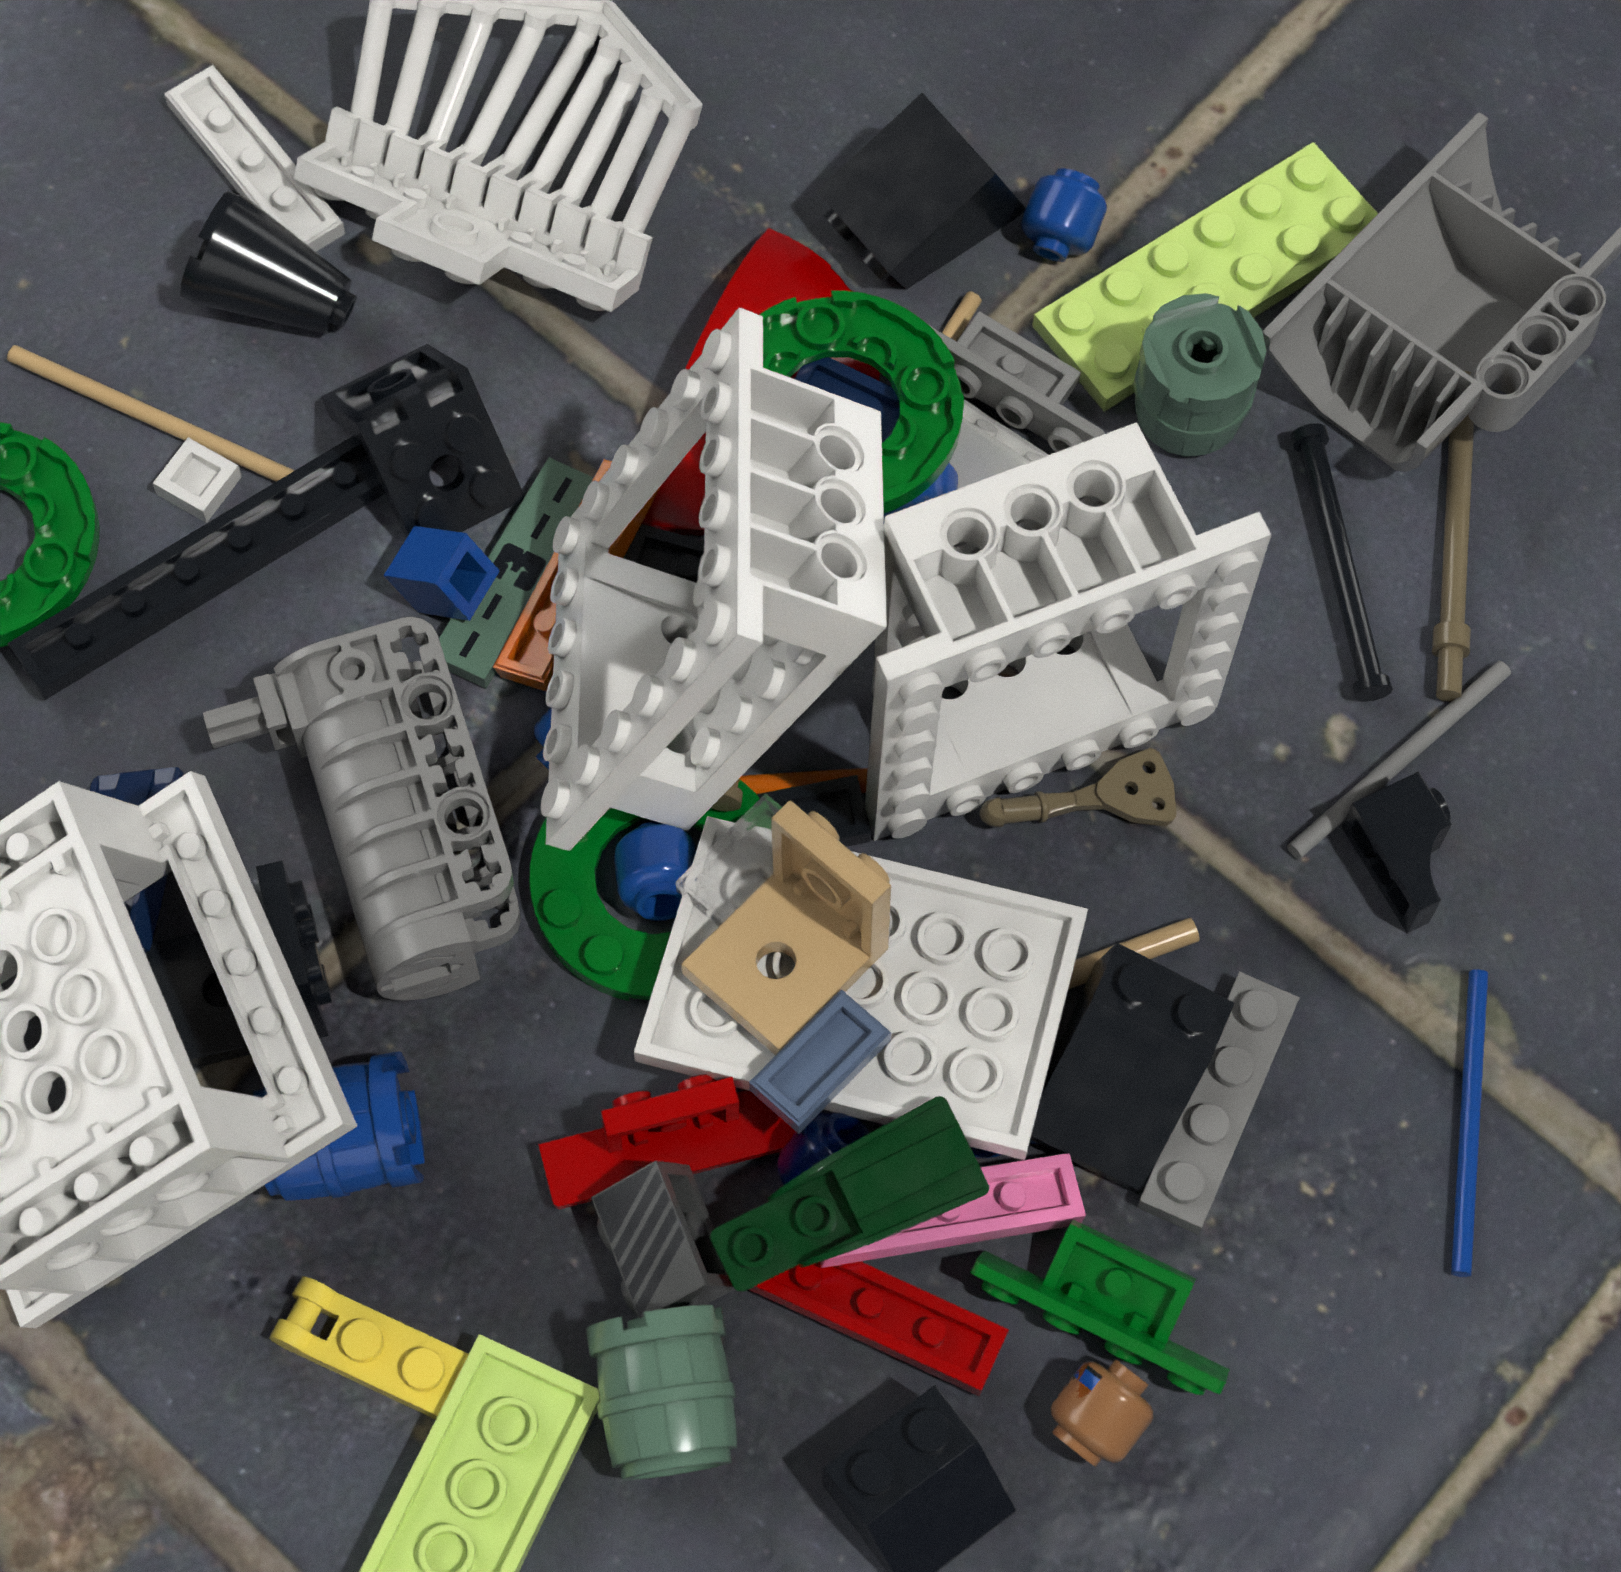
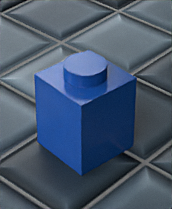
M414 526L385 572L384 577L418 613L470 621L500 570L467 533Z

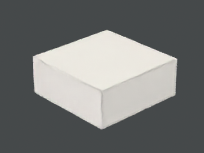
M187 438L155 479L153 486L158 496L207 523L242 476L237 464Z

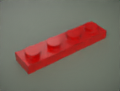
M820 1262L803 1268L797 1265L748 1289L979 1397L1009 1329L864 1262L821 1268Z

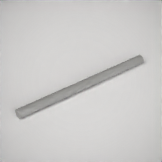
M1497 661L1462 692L1461 697L1451 701L1287 845L1289 852L1296 859H1301L1345 820L1352 803L1380 790L1511 675L1510 668L1504 662Z

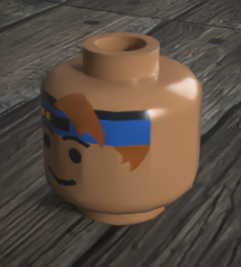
M1116 1359L1108 1370L1096 1362L1089 1361L1083 1363L1052 1402L1051 1414L1058 1423L1052 1433L1095 1467L1101 1459L1111 1463L1120 1462L1126 1457L1153 1420L1154 1416L1151 1405L1141 1397L1148 1384Z

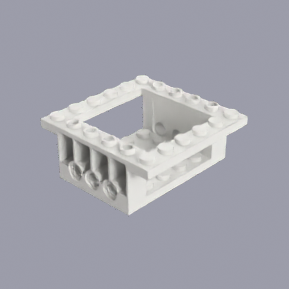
M738 308L721 330L715 329L711 332L700 357L689 370L683 369L679 372L673 383L671 393L659 408L653 407L647 412L638 434L628 446L621 445L614 455L610 469L599 482L593 481L590 483L581 505L571 517H563L557 526L553 539V550L559 553L558 572L554 578L550 594L551 601L556 603V623L552 628L548 642V651L554 655L553 676L550 679L546 692V705L552 708L551 728L543 748V757L546 761H549V779L541 800V814L547 817V845L570 851L609 808L688 831L887 627L881 411L763 368V316ZM706 432V444L700 458V471L705 474V498L699 513V525L705 528L704 554L700 561L697 582L695 583L609 554V547Z
M1136 422L885 516L884 550L887 627L875 639L872 677L873 707L865 810L873 840L876 841L889 835L895 839L910 836L921 830L927 824V820L950 812L953 816L966 814L978 808L984 803L986 797L1006 789L1010 793L1025 791L1039 783L1047 773L1065 766L1070 771L1081 769L1096 761L1103 751L1121 744L1125 748H1134L1154 738L1162 728L1178 722L1183 726H1189L1209 717L1218 706L1271 537V533L1260 512L1196 535ZM1183 604L1163 680L1157 682L1127 623L1133 619L1135 614L1153 607L1160 606L1161 609H1171ZM1067 645H1070L1076 651L1069 655L1057 654ZM1007 665L1014 667L1019 672V674L1013 677L997 675ZM950 686L958 689L962 696L956 699L942 698V691L945 687Z
M189 771L139 806L58 781L0 821V1289H6L20 1327L38 1328L357 1127L208 781L204 775ZM170 871L174 873L266 1089L267 1095L264 1097L200 1086L125 907V901ZM17 974L14 983L4 991L1 984ZM37 1015L41 1021L42 1034L38 1044L28 1051L24 1044L23 1036L27 1031L29 1020ZM61 1076L66 1084V1098L63 1105L53 1113L48 1104V1095L53 1081Z

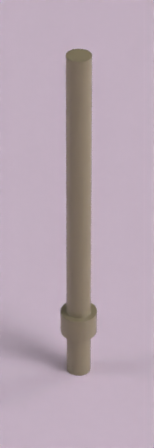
M1469 415L1449 434L1440 623L1433 627L1432 653L1438 657L1436 697L1446 702H1451L1455 698L1461 697L1463 659L1470 654L1471 629L1465 624L1474 423L1470 420Z

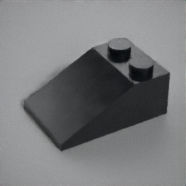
M1116 943L1094 964L1049 1065L1030 1140L1058 1154L1070 1153L1071 1161L1136 1194L1141 1192L1211 1061L1235 1003Z

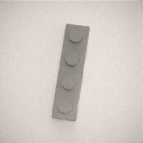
M1239 971L1227 998L1235 1004L1211 1061L1159 1156L1137 1208L1199 1235L1300 997Z

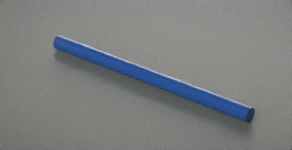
M1479 969L1470 970L1468 973L1451 1274L1457 1277H1470L1472 1274L1488 972Z

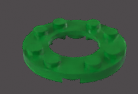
M831 291V297L797 302L796 297H793L770 307L760 314L763 316V368L791 377L803 365L825 357H849L872 365L890 381L899 399V419L891 436L882 443L883 513L893 511L911 502L926 491L942 474L953 456L961 432L964 409V394L961 392L960 382L954 368L955 360L940 336L926 322L908 309L884 298L862 292Z
M0 422V490H4L24 502L33 516L35 537L32 545L25 553L24 562L14 574H7V578L0 581V648L8 646L10 641L69 607L86 585L93 570L100 538L99 518L95 501L84 475L76 463L65 451L46 437L42 440L32 435L13 429L12 424Z
M739 779L738 788L743 792L740 809L735 811H719L710 808L692 827L702 833L706 818L709 816L772 832L771 818L773 816L758 795ZM609 808L570 851L546 844V817L532 851L529 880L535 915L546 942L559 961L572 974L594 989L626 1001H630V998L650 1000L671 932L650 934L626 927L606 910L597 894L595 877L601 853L614 836L638 821L650 819Z

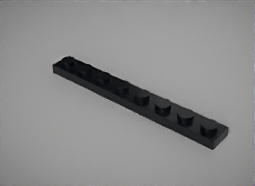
M355 436L348 438L10 641L8 645L13 655L44 700L384 495V489L362 442ZM442 455L438 457L433 462V464L437 463L438 461H440L448 455Z

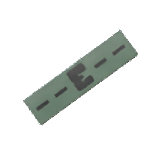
M550 457L547 459L488 557L500 571L471 620L451 618L439 637L449 672L485 689L488 687L496 673L493 665L554 553L553 539L558 524L563 517H571L577 510L594 477Z

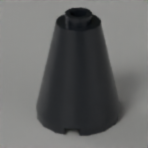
M233 190L232 192H225L214 206L198 236L204 239L197 258L191 255L189 257L181 282L180 296L191 301L193 304L327 334L333 325L343 328L357 300V296L349 292L351 279L244 194Z

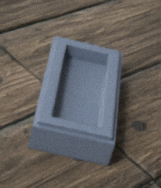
M841 989L749 1082V1090L800 1134L891 1041V1032Z

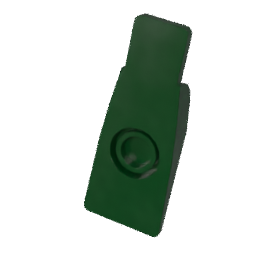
M937 1096L826 1157L767 1198V1203L713 1229L710 1239L734 1289L738 1292H744L797 1265L803 1268L899 1234L985 1196L989 1191V1184L947 1099Z

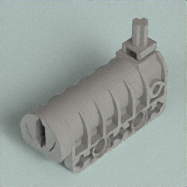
M404 617L308 645L280 661L274 667L275 673L253 678L258 697L203 712L213 749L270 733L275 750L297 743L301 758H308L378 994L391 1000H418L446 994L480 980L474 953L502 945L511 940L518 932L521 923L520 909L513 886V873L508 853L438 635L431 624L424 619ZM414 637L417 645H422L419 647L421 661L408 662L406 654L399 652L402 650V639ZM429 692L434 716L422 719L416 697ZM444 732L450 753L442 758H438L432 736ZM453 773L457 787L448 791L445 776ZM460 806H464L470 827L457 830L452 811ZM481 846L485 866L479 870H473L468 850H474ZM457 851H463L456 856ZM489 885V890H480V888ZM494 907L497 910L507 908L509 910L500 915L501 925L496 928H489L485 920H473L481 916L482 911Z

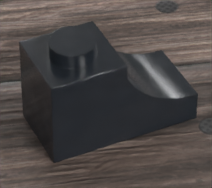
M1419 771L1352 803L1342 825L1343 831L1407 934L1428 924L1441 902L1431 876L1430 857L1431 852L1440 848L1452 825L1449 807L1444 797L1436 788H1429Z

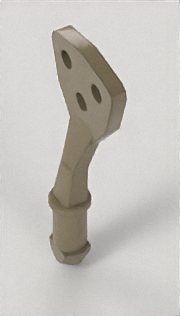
M1148 748L1120 759L1095 784L1074 792L1043 793L1037 791L1034 795L1006 799H1000V797L991 798L982 805L979 816L989 826L1003 827L1004 824L1035 820L1044 823L1049 818L1074 811L1105 809L1132 823L1167 826L1176 817L1174 782L1160 752L1156 749ZM1142 766L1150 767L1152 773H1146ZM1129 786L1133 788L1135 794L1132 795L1127 793L1125 787ZM1152 802H1158L1162 810H1156Z

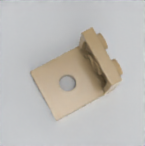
M791 800L771 818L773 874L681 963L682 974L774 1055H777L841 989L846 992L888 950L891 885L885 870L872 857L864 853L857 857L839 842L837 831L822 815L815 811H810L806 814ZM781 952L792 958L795 968L784 978L771 979L764 976L758 970V962L766 954Z

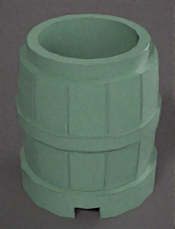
M1207 293L1180 296L1158 309L1153 316L1151 324L1144 333L1139 354L1140 360L1134 378L1135 412L1139 425L1145 435L1153 443L1169 453L1185 457L1200 456L1223 448L1237 434L1252 407L1266 355L1263 331L1249 311L1239 305L1237 310H1234L1228 305L1218 303L1219 296Z
M696 1305L643 1312L644 1317L628 1321V1328H623L622 1317L598 1322L586 1328L589 1355L592 1358H597V1380L600 1403L597 1404L598 1418L603 1421L612 1467L620 1468L621 1480L633 1481L666 1477L716 1468L732 1463L730 1450L737 1447L733 1399L736 1398L734 1383L730 1382L726 1356L721 1338L726 1336L722 1307L714 1309V1305Z

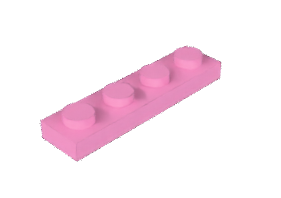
M1070 1153L980 1167L989 1184V1191L985 1196L889 1238L821 1261V1268L1069 1227L1072 1220L1082 1223L1086 1213Z

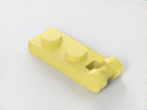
M302 1276L292 1294L296 1302L286 1320H278L269 1338L290 1352L436 1420L469 1354L345 1297L317 1280ZM320 1313L337 1320L327 1341L310 1333Z

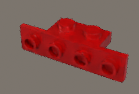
M704 1074L680 1082L677 1085L678 1091L652 1097L649 1091H638L620 1096L612 1101L613 1108L601 1111L603 1128L538 1144L553 1205L556 1209H564L591 1202L592 1196L654 1161L686 1164L690 1166L693 1174L807 1145L812 1139L811 1129L808 1124L798 1134L751 1091L746 1090L737 1093L732 1077L716 1081L711 1076Z

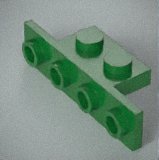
M1076 1220L1071 1221L1045 1279L985 1250L976 1259L970 1273L983 1280L981 1288L993 1297L1010 1304H1018L1020 1298L1045 1310L1042 1317L1051 1325L1071 1334H1080L1083 1328L1107 1340L1104 1345L1105 1349L1129 1363L1141 1365L1144 1359L1169 1370L1166 1377L1170 1382L1190 1393L1204 1395L1206 1389L1216 1394H1221L1230 1369L1168 1340L1196 1278Z

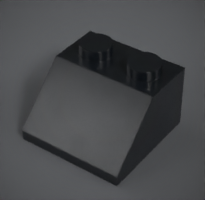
M936 1385L932 1386L823 1468L822 1485L887 1572H939L1016 1512L978 1440Z

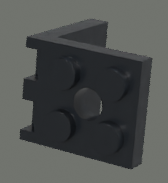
M425 344L321 396L330 418L362 442L406 538L414 526L463 532L524 499L525 495L468 368L429 344ZM442 455H454L459 464L456 478L444 486L433 485L430 479V468L433 462Z
M283 861L256 866L268 922L319 1038L327 1037L329 1035L321 1005L332 1003V996L324 964H321L316 945V943H319L317 926L311 904L308 905L303 882L301 880L290 883ZM199 932L152 943L150 951L147 952L149 964L192 1067H202L251 1055L231 1007H215L207 1002L209 989L219 979Z

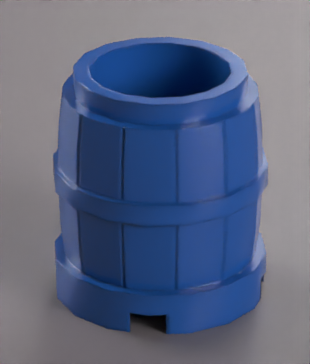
M402 1052L371 1056L370 1062L332 1066L357 1127L265 1184V1188L271 1196L281 1194L284 1200L291 1201L329 1196L332 1198L349 1196L352 1192L375 1188L388 1183L394 1188L423 1182L424 1175L413 1166L425 1163L422 1127L415 1090L401 1091L397 1074L410 1072ZM265 1087L262 1090L254 1091L252 1096L264 1097L267 1095Z

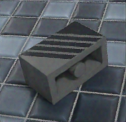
M654 1161L591 1197L599 1216L597 1221L599 1235L605 1246L613 1252L623 1278L621 1282L623 1297L629 1308L637 1314L638 1318L644 1317L643 1312L707 1305L734 1290L711 1242L710 1234L715 1228L689 1165Z

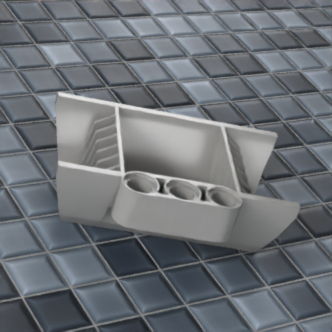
M1480 112L1263 330L1266 352L1315 411L1397 471L1407 472L1418 468L1467 415H1469L1470 420L1477 427L1486 431L1501 432L1509 430L1516 425L1592 343L1606 305L1605 291L1596 279L1621 253V227L1583 267L1579 268L1582 254L1575 252L1565 258L1557 254L1560 240L1553 237L1543 243L1537 241L1535 237L1538 225L1534 222L1521 228L1515 226L1513 223L1516 210L1510 207L1502 211L1489 162L1486 126L1489 118ZM1530 351H1536V352H1539V353H1541V354H1543V355L1534 354V353H1532V352H1530ZM1491 390H1499L1506 393V395L1497 394Z

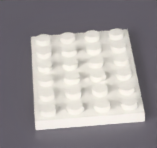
M707 816L634 1049L635 1062L694 1077L707 1074L716 1081L732 1077L735 1087L749 1090V1082L776 1056L682 974L681 963L773 874L771 831ZM851 851V852L854 853L857 857L861 854V853H857V852ZM870 856L881 865L890 879L888 950L845 993L891 1032V1041L824 1110L886 1125L937 1096H942L947 1099L970 1147L1025 1160L1088 909ZM772 952L760 959L757 968L768 978L780 979L788 976L793 971L795 963L791 957L784 953Z

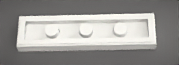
M214 65L164 93L168 107L238 193L244 194L316 252L345 234L343 222L325 200L314 192L313 187L293 179L296 165Z

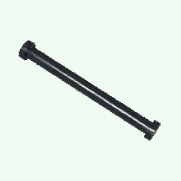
M1320 423L1307 424L1294 430L1291 434L1293 448L1302 454L1357 676V681L1353 684L1355 698L1362 702L1375 701L1388 696L1393 689L1390 677L1382 674L1325 449V445L1329 442L1327 428Z

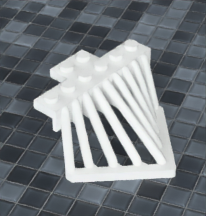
M370 0L351 111L349 112L339 107L331 110L325 142L297 158L293 179L313 187L314 192L323 198L335 201L345 200L364 208L366 214L376 220L372 236L373 241L391 248L392 253L401 259L412 262L423 261L445 271V275L453 281L463 284L480 285L505 267L523 275V279L533 286L545 289L555 288L576 297V301L588 309L612 312L639 290L653 238L644 234V231L690 131L698 124L703 104L611 0ZM393 8L417 10L388 121L383 126L373 122L392 10ZM444 13L471 16L427 132L418 140L409 137L411 123L439 19ZM498 18L524 21L522 29L466 142L453 151L446 152L445 149L489 39L493 23ZM554 24L576 26L573 36L504 154L484 167L480 166L543 40L546 29ZM597 36H599L601 39L595 57L533 171L516 181L593 48ZM619 59L622 64L620 65L618 77L563 187L547 194ZM639 85H641L644 89L642 90L637 108L592 205L581 208L579 205ZM662 110L669 118L668 124L624 221L615 222L610 220Z

